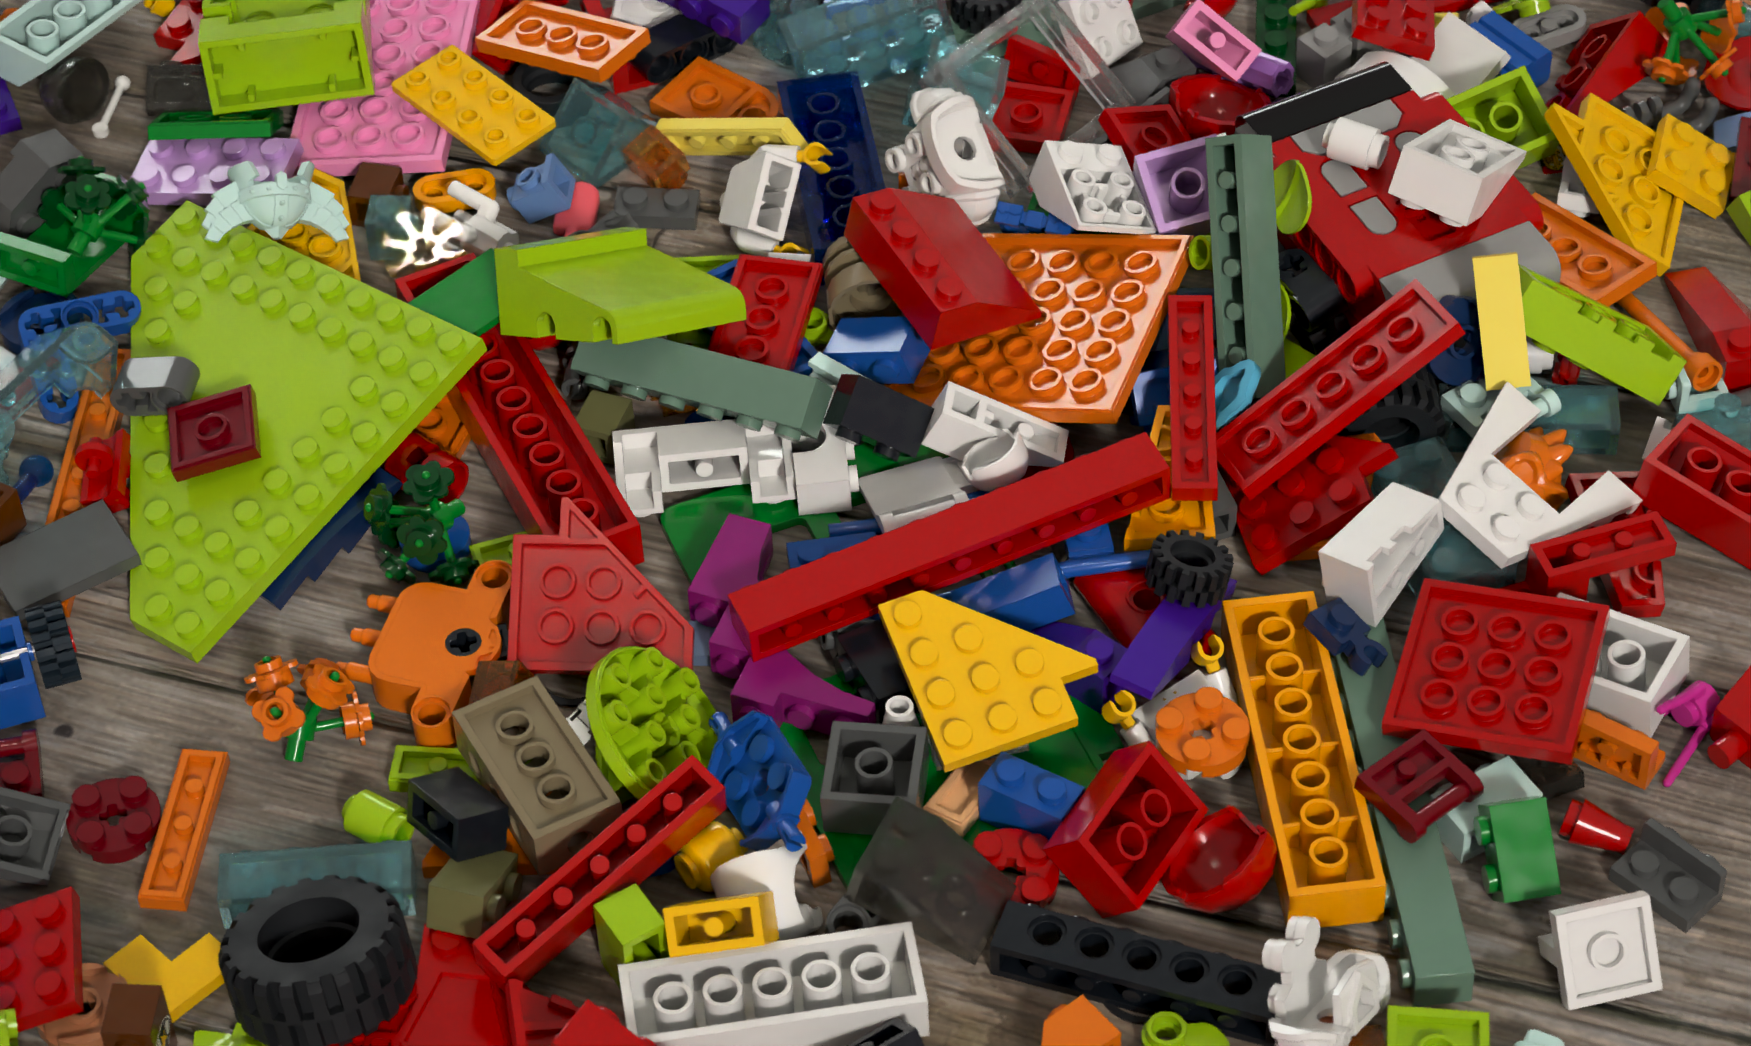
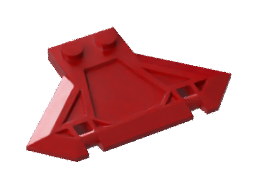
M425 923L417 967V979L405 1005L399 1004L398 1013L389 1022L383 1020L379 1023L378 1030L368 1036L364 1034L353 1038L352 1043L343 1046H512L506 995L476 964L472 943L476 940L475 938L427 928ZM525 984L523 985V988L530 990ZM339 1043L329 1046H339Z

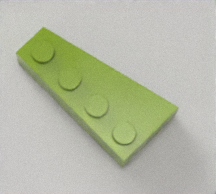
M1519 264L1526 336L1532 338V342L1542 350L1550 354L1558 352L1576 366L1584 370L1590 369L1610 382L1622 386L1659 406L1687 361L1651 327Z

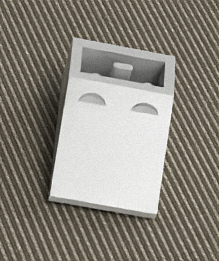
M1044 141L1029 176L1040 207L1076 230L1155 235L1157 230L1121 146L1076 143L1073 141Z

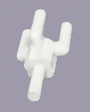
M457 180L452 181L449 185L448 195L476 209V215L473 216L459 209L452 218L430 205L425 206L420 214L421 220L460 241L461 248L436 234H431L427 238L425 247L448 261L473 252L478 257L490 248L494 250V248L519 244L518 233L496 221L500 210L499 204Z

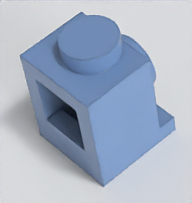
M551 153L546 155L544 164L528 167L517 174L515 185L507 189V198L511 207L531 224L570 209L576 179L555 154Z

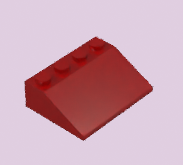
M890 187L852 198L844 236L930 350L1041 318L1042 311L954 199Z

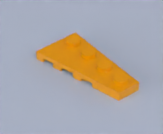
M1158 405L1150 439L1169 465L1171 478L1170 405ZM1171 492L1170 499L1131 513L1129 527H1127L1124 537V552L1151 549L1153 540H1156V537L1161 533L1166 536L1167 531L1174 530L1177 535H1180L1181 530H1189L1191 536H1196V532L1204 534L1203 539L1209 540L1211 537L1216 539L1212 501H1172Z

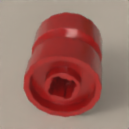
M418 433L409 434L387 458L385 471L399 479L403 484L408 481L406 471L412 465H425L429 461H438L441 468H450L454 472V482L448 486V495L441 499L438 498V501H442L445 504L453 499H459L468 483V466L449 452L441 450L438 445Z

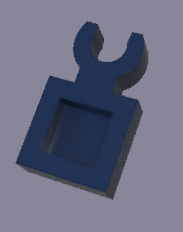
M1340 597L1311 611L1303 623L1333 656L1343 652L1348 657V663L1352 670L1360 676H1364L1372 664L1377 668L1381 667L1388 656V652L1380 643L1367 638L1371 628Z

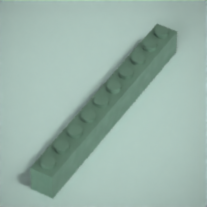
M1384 618L1381 619L1376 628L1368 625L1371 630L1367 635L1368 639L1377 641L1388 652V656L1381 667L1377 668L1372 664L1364 676H1360L1352 670L1348 663V657L1343 652L1336 656L1329 652L1359 774L1409 740L1382 735L1381 723L1397 672ZM1428 790L1407 805L1415 812L1431 801ZM1365 798L1387 885L1384 909H1389L1391 919L1387 920L1388 940L1391 949H1399L1401 959H1397V976L1400 988H1408L1413 1007L1471 1001L1475 970L1437 823L1435 822L1429 826L1426 835L1417 842L1408 843L1399 835L1396 825Z

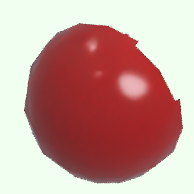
M1195 74L1183 76L1171 83L1169 94L1170 106L1193 140L1226 133V135H1260L1266 127L1273 109L1270 98L1262 92V88L1253 90L1242 84L1221 79L1222 75Z
M1227 805L1225 808L1201 820L1161 877V882L1167 893L1187 908L1209 914L1235 911L1255 899L1272 877L1278 854L1277 845L1265 828L1259 824L1255 827L1240 810L1234 806Z

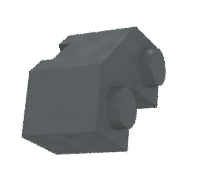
M55 128L21 139L10 151L14 158L0 173V232L23 239L29 237L43 224V219L38 216V210L43 205L41 203L42 194L50 188L57 190L60 185L67 184L70 181L77 182L76 176L58 174L57 169L61 166H68L69 159H75L78 156L84 157V155Z

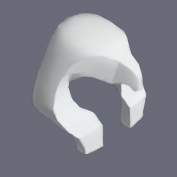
M784 843L778 849L756 851L734 858L718 866L710 876L716 898L773 891L780 938L777 941L806 937L809 933L818 930L823 923L822 911L819 906L813 909L807 904L798 903L795 896V869L799 858L808 848L806 843L805 845L801 844L802 848L796 852L787 850Z

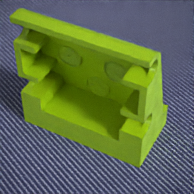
M203 0L202 11L204 19L200 20L198 46L213 115L375 95L370 0Z
M621 227L494 248L501 335L531 338L556 335V340L592 343L612 339V344L619 345L747 320L745 300L737 287L648 246L646 228Z

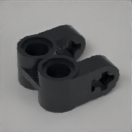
M1297 248L1287 249L1278 255L1280 283L1286 289L1291 304L1289 331L1305 350L1318 355L1351 329L1350 323L1344 314L1348 311V304L1340 294L1335 284L1336 281L1333 278L1331 279L1307 252ZM1293 270H1301V273L1295 276V272Z

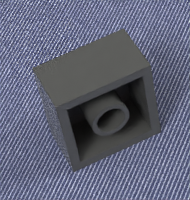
M843 721L832 722L820 795L824 832L919 838L930 763L927 727Z

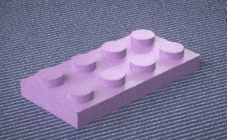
M299 138L149 140L131 178L134 177L139 183L142 182L146 186V191L149 194L147 198L148 205H182L188 200L198 206H208L213 200L211 195L231 183L227 173L234 165L247 160L253 162L259 173V176L254 181H275L274 176L280 171L286 173L287 179L292 178L304 149Z

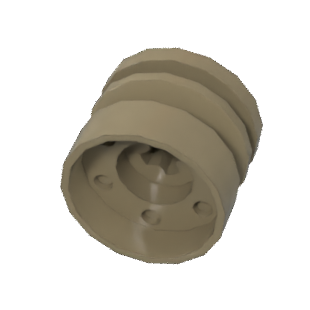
M845 236L838 238L828 247L823 258L829 324L834 330L841 318L905 316Z

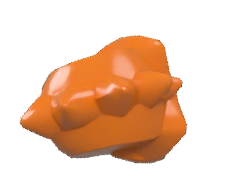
M1540 426L1522 431L1494 456L1557 511L1569 498L1567 489L1561 483L1562 464L1573 452L1571 445L1563 444L1567 431L1565 429H1558L1544 434L1543 428Z

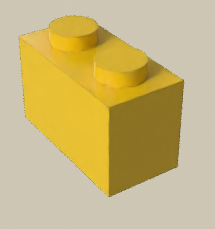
M773 891L683 902L662 908L669 958L764 946L780 940Z

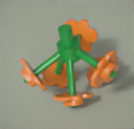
M1661 0L1657 7L1647 10L1645 17L1663 35L1668 44L1664 58L1654 57L1652 60H1643L1644 72L1650 75L1654 81L1670 85H1681L1689 77H1697L1699 62L1696 59H1684V57L1680 56V41L1689 38L1712 64L1698 78L1700 81L1709 75L1714 80L1721 75H1728V69L1734 64L1729 58L1738 50L1736 47L1731 50L1730 48L1735 36L1738 35L1739 23L1745 22L1747 9L1743 6L1742 0H1726V9L1691 14L1688 5L1682 2L1675 3L1674 0ZM1697 29L1702 30L1700 37L1696 34ZM1718 52L1724 55L1719 59L1714 53Z

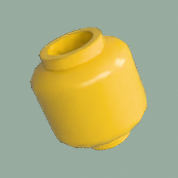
M712 821L683 846L675 855L674 864L684 883L691 889L698 887L702 891L713 892L710 876L717 867L734 858L743 856L748 851V848L739 844L741 839L744 840L741 832L735 827L729 829L721 822Z

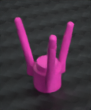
M1694 681L1678 695L1656 708L1658 714L1665 713L1664 716L1671 713L1675 721L1683 727H1697L1663 779L1664 787L1672 785L1702 739L1711 729L1712 715L1720 702V698L1716 690L1705 681Z

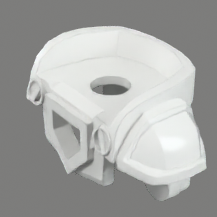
M926 88L913 93L909 106L914 123L917 126L906 136L905 144L894 146V148L886 151V166L892 173L904 172L909 185L901 190L954 199L975 227H978L991 217L997 207L1001 189L1006 183L1002 173L999 171L983 125L979 123V113L974 99L951 88Z
M1292 916L1286 926V939H1269L1262 951L1263 966L1266 969L1281 973L1282 983H1275L1268 995L1269 1011L1275 1013V1018L1269 1019V1029L1272 1037L1275 1038V1046H1348L1351 1042V1037L1353 1035L1356 1036L1375 1015L1382 1013L1389 1002L1391 992L1390 972L1387 962L1383 956L1377 953L1354 949L1338 951L1327 962L1325 959L1316 958L1314 948L1318 944L1320 937L1319 920L1310 916ZM1325 1016H1333L1334 1023H1324L1319 1020Z

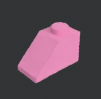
M1201 0L1194 1L1165 36L1194 61L1235 83L1262 51Z

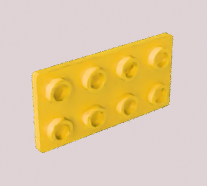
M454 45L446 47L391 83L393 92L493 166H498L556 127L555 118Z

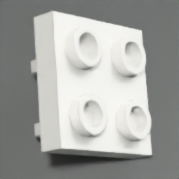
M1061 0L1057 3L1058 7L1054 9L1057 17H1062L1071 44L1068 45L1070 54H1075L1077 60L1085 63L1083 69L1084 77L1098 75L1143 43L1128 0Z

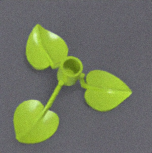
M1291 159L1285 161L1274 170L1276 221L1278 229L1284 234L1299 232L1307 223L1312 209L1311 189L1305 169L1300 160ZM1211 232L1206 235H1197L1192 239L1189 246L1190 263L1197 270H1210L1213 273ZM1280 283L1283 340H1285L1291 321V304L1286 289Z

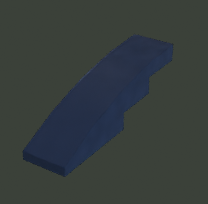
M379 467L259 597L281 611L306 577L315 582L340 549L349 554L370 528L371 524H368L365 519L363 508L365 499L371 489H376L378 483H385L387 491L392 493L393 498L403 483Z

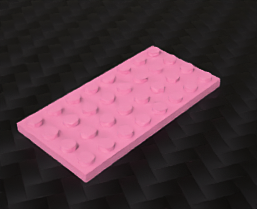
M370 0L375 95L299 104L290 138H299L304 152L292 177L297 176L301 163L311 161L316 169L333 177L356 176L362 162L402 167L403 174L445 172L453 135L393 92L391 83L450 45L456 46L471 57L480 0Z

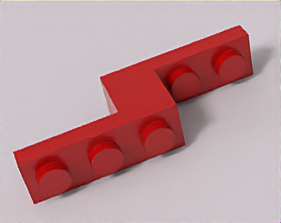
M1658 511L1530 544L1525 581L1497 589L1557 597L1559 592L1586 601L1590 578L1675 556L1677 543Z

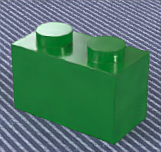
M1529 796L1478 805L1479 816L1474 817V832L1480 846L1484 845L1487 864L1481 867L1482 882L1486 893H1492L1493 901L1509 903L1562 894L1546 797Z

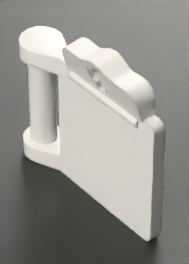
M936 456L858 479L859 490L875 517L882 534L907 525L916 519H922L948 509L957 503L966 502L969 500L968 493L978 491L965 478L961 469L963 461L953 457L942 459V457Z

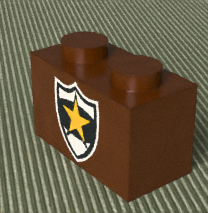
M112 983L101 1029L104 1046L178 1045L162 985Z

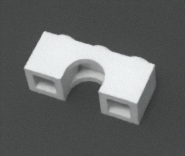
M831 385V386H829V387H831V388L833 389V392H832V395H831V398H830V401H829V404H828L826 413H827V411H828L829 405H830V403H831V400H832V397H833V395H834V392H835V390H836L837 385ZM823 422L817 439L801 435L799 442L791 441L792 452L810 450L793 453L799 516L852 510L851 492L859 491L857 465L848 466L847 460L855 459L854 444L835 437L837 429L825 425Z

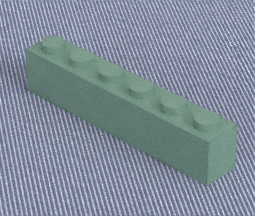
M1234 134L1205 138L1219 372L1223 368L1232 367L1240 361L1247 359L1254 361L1261 368V377L1252 400H1260L1286 380L1272 136Z
M659 337L619 345L612 344V339L594 343L579 341L570 369L585 377L583 384L602 391H608L610 385L622 388L620 392L622 395L639 401H645L647 395L660 398L658 402L660 405L677 411H683L685 405L698 408L696 412L698 415L715 421H722L723 415L736 418V425L760 432L762 425L775 428V435L795 442L800 441L801 435L813 439L818 438L833 392L831 387L815 377Z

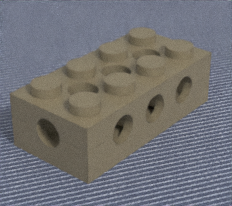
M534 676L452 712L458 750L479 783L509 807V830L539 876L562 867L623 814L620 799L538 676Z

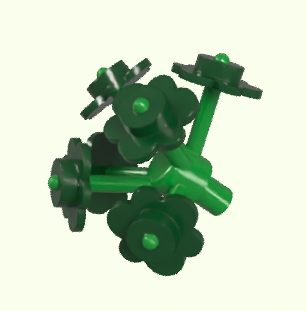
M83 156L69 159L68 166H61L57 169V173L76 176L77 182L70 181L67 184H62L57 190L55 188L47 189L42 194L41 203L43 205L38 210V216L44 219L46 225L52 229L61 227L64 221H71L73 223L70 229L74 236L67 247V251L77 257H82L89 242L96 243L99 237L128 243L129 261L131 262V256L152 236V231L147 230L148 218L141 217L140 220H136L131 234L104 228L106 222L112 217L123 221L127 215H133L137 210L136 204L146 213L151 211L145 201L149 194L144 189V183H139L134 177L126 181L120 174L116 177L119 185L108 178L98 182L93 175L105 173L106 167L94 166L93 159H87Z
M429 461L425 465L416 464L407 469L406 478L408 481L403 484V491L407 495H412L417 504H429L426 507L399 505L396 500H392V493L387 491L385 483H378L376 489H371L365 499L363 510L365 519L368 524H371L373 535L378 536L381 545H388L391 549L398 548L400 546L399 541L404 544L403 553L399 557L391 554L383 547L377 552V555L383 560L379 566L385 573L386 578L392 579L396 583H400L404 579L410 585L416 583L417 578L405 565L410 558L417 557L420 563L431 565L437 560L438 553L444 552L447 563L440 564L436 567L437 570L428 574L429 581H440V583H445L447 586H455L470 579L474 569L479 567V561L471 560L470 557L456 559L448 535V530L453 527L454 519L465 513L464 503L458 498L446 504L438 501V498L441 499L448 495V486L454 482V472L450 468H441L438 461Z

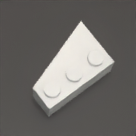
M1395 482L1387 486L1318 551L1326 602L1329 603L1340 597L1366 624L1376 628L1443 532L1444 521L1441 500Z

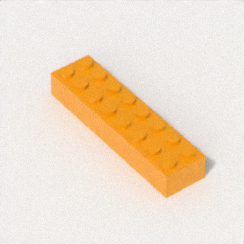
M1314 591L1222 601L1221 640L1224 644L1227 668L1237 695L1238 705L1245 712L1249 720L1250 739L1246 752L1263 828L1270 833L1277 845L1278 854L1273 872L1285 926H1287L1292 916L1315 917L1319 920L1320 928L1383 921L1387 885L1365 797L1354 788L1359 772L1329 651L1303 625L1308 614L1318 608Z

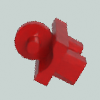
M124 428L116 431L114 436L109 439L102 440L99 437H92L88 442L83 443L76 449L75 464L83 470L80 503L84 507L102 499L112 514L130 507V490L126 487V480L130 478L131 454L129 449L131 436Z

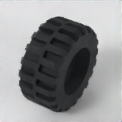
M324 875L323 879L312 880L311 877L297 880L298 884L287 888L285 885L273 889L272 894L264 899L261 897L257 898L249 904L246 913L240 912L233 919L230 926L231 929L226 930L220 945L221 949L218 954L219 967L237 1022L241 1024L242 1030L250 1037L266 1046H329L339 1043V1046L352 1043L353 1038L361 1034L368 1036L378 1030L379 1023L383 1020L389 1022L398 1013L399 1004L405 1005L417 979V960L399 902L386 889L372 881L367 883L361 877L350 875L347 879H341L338 875Z

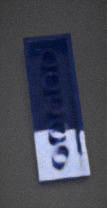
M858 71L777 81L779 117H788L808 142V145L818 142L833 153V155H822L817 160L826 163L831 168L829 172L824 174L817 173L806 163H800L802 166L795 190L808 251L811 254V261L815 263H823L828 247L838 238L844 236L852 198L886 188ZM824 275L820 286L825 285Z

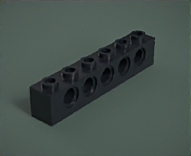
M1011 900L1007 901L990 943V974L1076 997L1083 995L1087 1000L1102 1004L1103 1002L1111 1003L1118 1008L1148 1016H1153L1162 1011L1174 1012L1180 1015L1187 1024L1205 1022L1218 1028L1225 1036L1262 1046H1275V1038L1272 1037L1269 1029V1019L1275 1018V1013L1269 1011L1268 995L1275 983H1282L1280 972L1266 969L1263 964L1259 965L1232 958L1230 955L1222 952H1209L1189 947L1176 940L1158 939L1139 934L1129 928H1116L1093 922L1083 916H1070L1046 910L1032 903L1023 904Z

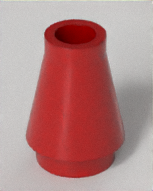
M1572 798L1558 834L1569 838L1568 843L1611 850L1624 855L1634 828L1622 823L1586 798L1584 802Z

